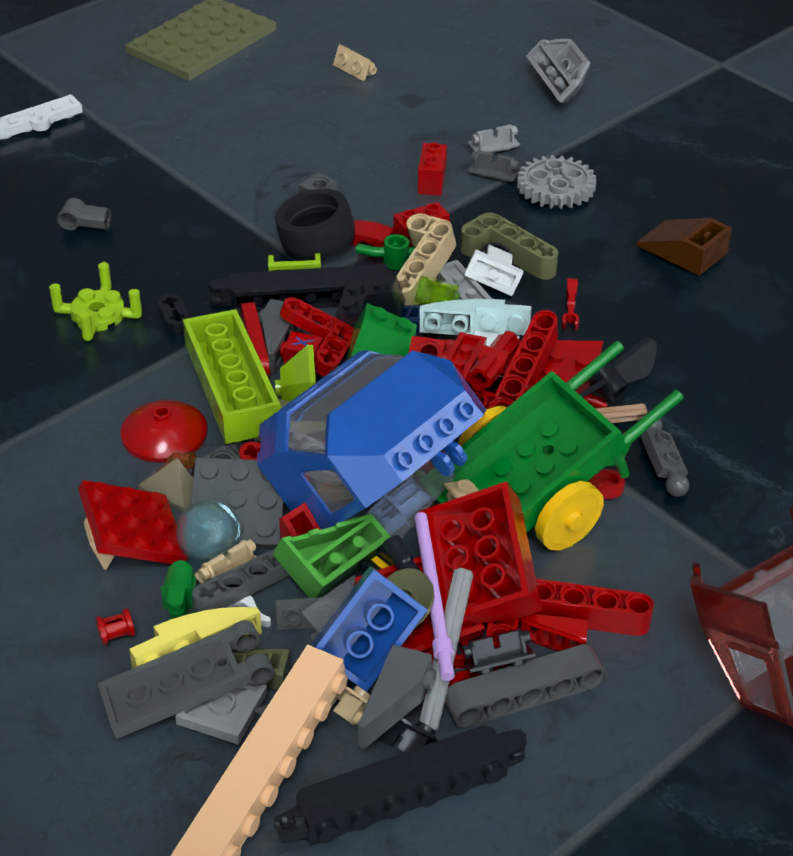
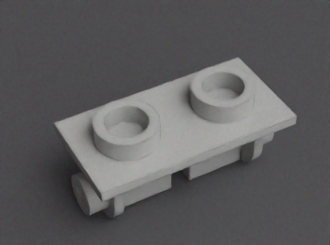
M511 124L497 127L496 135L494 136L492 129L476 131L474 135H471V141L468 142V145L475 152L481 150L492 153L520 146V143L514 137V135L518 134L517 127Z

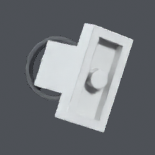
M492 242L484 245L480 251L475 249L464 275L512 296L523 275V270L513 266V255L506 246Z

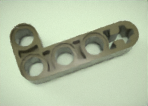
M484 213L462 226L460 247L462 254L472 257L475 249L480 251L488 243H500L511 251L515 265L535 277L548 280L556 276L558 250L500 215Z

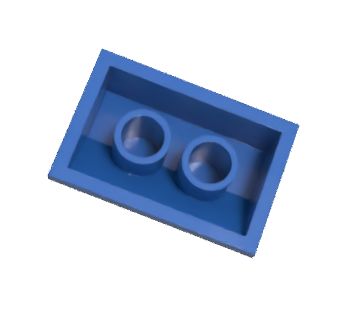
M370 566L310 646L344 659L345 673L348 679L367 692L380 675L392 645L401 646L428 610Z

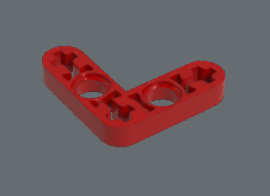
M286 298L280 309V316L285 321L315 336L323 337L324 341L314 356L316 373L322 376L328 375L340 365L349 350L354 328L297 298Z

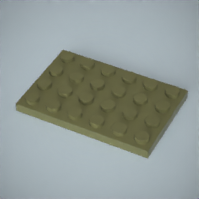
M206 0L188 11L180 13L179 16L164 22V24L150 30L141 37L135 38L132 42L125 45V50L129 55L190 81L275 31L276 22L265 16L253 13L248 9L236 6L234 3L224 0Z

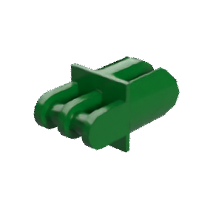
M182 560L175 561L169 566L164 586H161L163 609H169L170 620L187 615V610L193 609L192 591L196 587V576L193 574L192 566Z

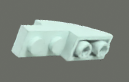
M501 299L451 300L420 306V332L459 335L462 332L474 335L475 331L503 334L507 330L514 332L516 335H524L531 322V306L505 304V300Z

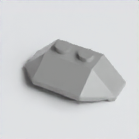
M572 39L540 40L526 55L561 103H567L582 88L590 61Z

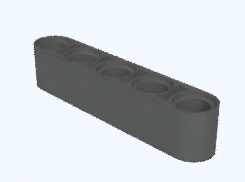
M582 644L529 660L519 666H509L454 683L447 689L445 704L456 725L460 728H467L593 689L602 684L608 674L592 646Z

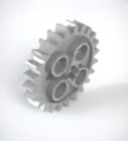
M551 155L550 159L541 156V160L533 158L532 163L526 162L525 166H521L520 171H518L517 188H520L519 193L524 194L525 199L531 198V203L539 201L541 207L549 204L551 209L554 205H558L560 209L563 208V205L572 208L573 203L580 206L581 201L588 202V198L593 197V192L596 189V175H593L594 170H588V164L581 166V160L573 162V157L565 160L563 155L559 159H556L554 155Z

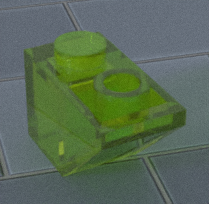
M421 275L414 301L425 305L458 300L459 285Z

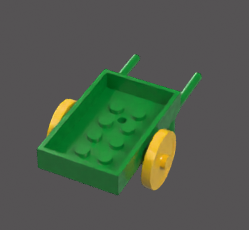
M615 341L566 383L551 371L509 407L497 406L487 409L484 416L464 431L459 438L458 444L461 445L468 458L466 463L462 466L453 464L455 465V470L450 476H443L438 472V469L434 468L419 482L425 492L431 497V500L438 505L448 501L447 493L449 491L443 486L444 483L468 479L480 491L507 481L520 498L526 532L535 526L536 537L549 550L560 551L573 546L583 539L601 516L604 506L603 494L587 481L607 466H615L619 476L627 478L630 472L625 457L632 442L683 400L684 397L677 389L674 390L622 434L616 426L575 391L624 350L623 345L619 341Z

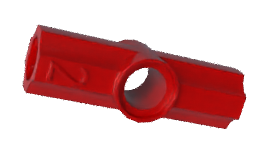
M506 330L503 334H499L490 346H482L477 362L468 372L467 381L474 390L483 392L484 389L492 386L499 375H505L521 342L514 332Z

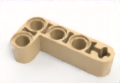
M415 214L407 220L410 239L416 248L397 274L398 282L406 300L405 305H418L456 247L452 224L447 220L426 214Z

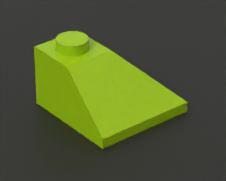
M313 345L304 347L280 368L281 379L275 380L277 397L281 396L282 400L291 402L316 383ZM315 398L305 406L313 408L317 412Z

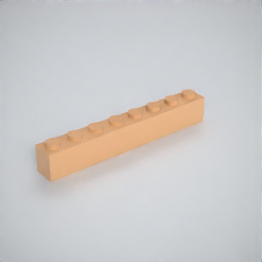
M307 644L171 856L241 855L242 845L247 837H252L256 833L260 824V816L265 808L271 807L275 802L279 791L278 787L283 779L289 778L296 766V758L301 750H306L311 744L314 729L319 721L323 722L327 718L336 694L340 695L344 691L348 676L345 673L344 659Z

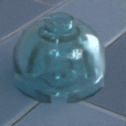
M206 499L193 503L182 512L177 521L175 534L178 545L185 555L195 561L209 562L221 554L225 557L228 555L227 550L236 546L239 542L241 528L237 515L225 506V503Z

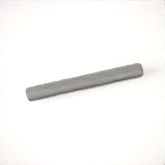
M464 568L454 570L444 612L447 634L452 639L454 655L451 657L452 663H454L473 579L472 571ZM434 657L432 669L436 670V679L432 690H426L419 721L437 731L440 725L449 681L441 679L438 659Z

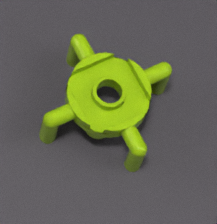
M106 262L98 265L101 282L100 290L82 289L72 303H63L59 284L49 286L54 312L71 314V320L73 323L75 321L78 324L85 341H91L95 332L107 330V325L115 322L116 326L123 318L138 319L142 316L139 290L131 289L129 291L130 308L124 307L120 293L116 290H111L109 264Z

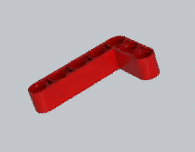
M542 310L533 316L495 394L484 390L483 392L477 391L471 387L486 409L497 406L509 407L538 382L558 340V319L554 312Z
M536 578L542 611L533 614L588 620V629L641 636L650 630L654 601L647 594ZM522 617L509 621L488 622L486 636H492L494 647L500 646L497 634L518 629ZM508 664L500 665L498 667H506L508 666Z

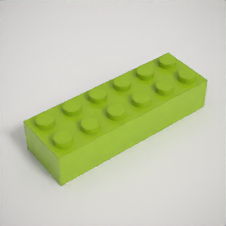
M237 309L183 319L186 349L225 444L257 438L260 424L279 411L281 404Z

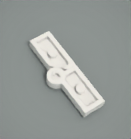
M68 95L0 117V140L8 139L22 132H29L32 129L35 131L47 130L50 124L55 121L71 118L76 114L82 113V104L72 95Z

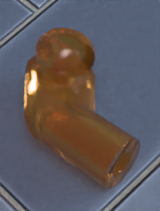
M173 452L166 461L168 463L178 458L185 468L195 467L197 456L194 452L184 454Z

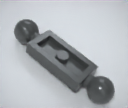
M660 418L642 433L640 437L657 476L667 478L665 483L667 492L672 496L681 497L689 490L690 484L686 477L688 471L671 433L662 430L663 423Z

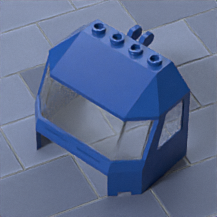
M369 350L359 351L260 424L259 437H261V447L257 455V466L290 510H293L302 503H306L320 529L335 526L336 523L342 522L364 510L406 480L429 460L443 476L452 475L455 470V465L453 464L462 466L468 459L461 445L453 440L483 417L487 409L451 360L417 351H411L407 355H384Z

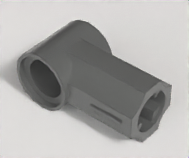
M70 198L58 214L57 221L66 230H75L78 226L108 230L112 215L111 210L108 208L85 205L80 199Z

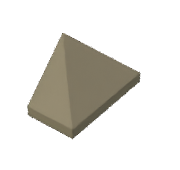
M177 458L156 468L138 485V490L165 494L170 506L186 513L191 507L194 478Z

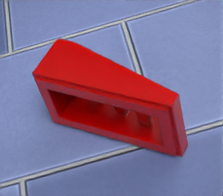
M530 614L522 617L521 630L529 631L531 643L557 652L586 644L588 620ZM532 626L537 628V630H531L530 628Z

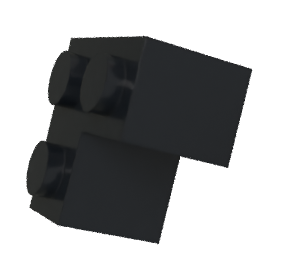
M380 276L375 279L354 280L346 283L335 315L336 318L354 328L367 303L375 307H381L387 312L401 317L406 300L397 276Z

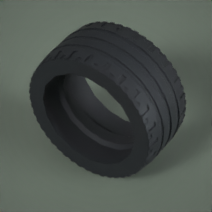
M319 188L298 193L282 203L275 214L277 232L285 252L291 258L300 261L315 260V253H320L321 259L334 256L346 249L355 236V224L349 203L342 193L333 189Z

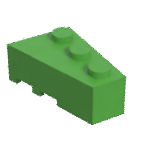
M372 514L336 523L335 526L329 528L309 530L307 534L283 537L274 550L273 556L309 598L321 597L360 568V561L365 560L368 562L377 556L378 548L391 536Z

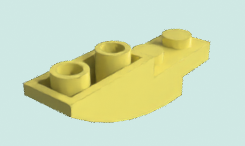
M255 607L218 608L187 614L153 626L154 638L129 649L132 669L231 628L239 621H251L258 635L262 634L260 611ZM245 634V635L241 636L240 638H244V637H246V636L249 635V634Z

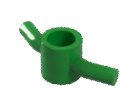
M392 234L384 239V247H373L358 243L356 253L371 257H383V264H387V268L401 270L416 247H409L410 241L407 237Z

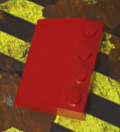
M507 481L418 511V513L424 512L427 514L444 612L454 570L459 568L470 570L473 573L462 625L509 621L542 611L520 498Z

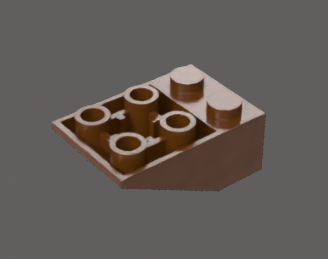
M712 218L664 220L638 240L636 245L700 276L728 253L732 227Z

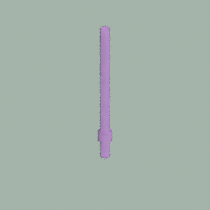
M419 512L414 518L423 573L432 582L435 596L430 611L434 640L432 642L433 654L438 659L441 679L449 681L455 677L451 658L454 655L453 643L447 634L427 514Z

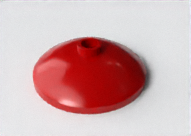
M164 399L148 402L132 411L123 421L120 433L124 448L134 457L148 462L166 463L177 458L181 460L195 453L204 444L208 434L206 418L194 406L178 400Z

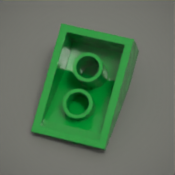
M367 303L354 326L347 360L359 351L368 350L402 359L409 352L411 338L416 335L417 324L412 323L407 318H401L389 313L381 307H375ZM356 371L345 376L363 385H367L374 380L367 377V374Z

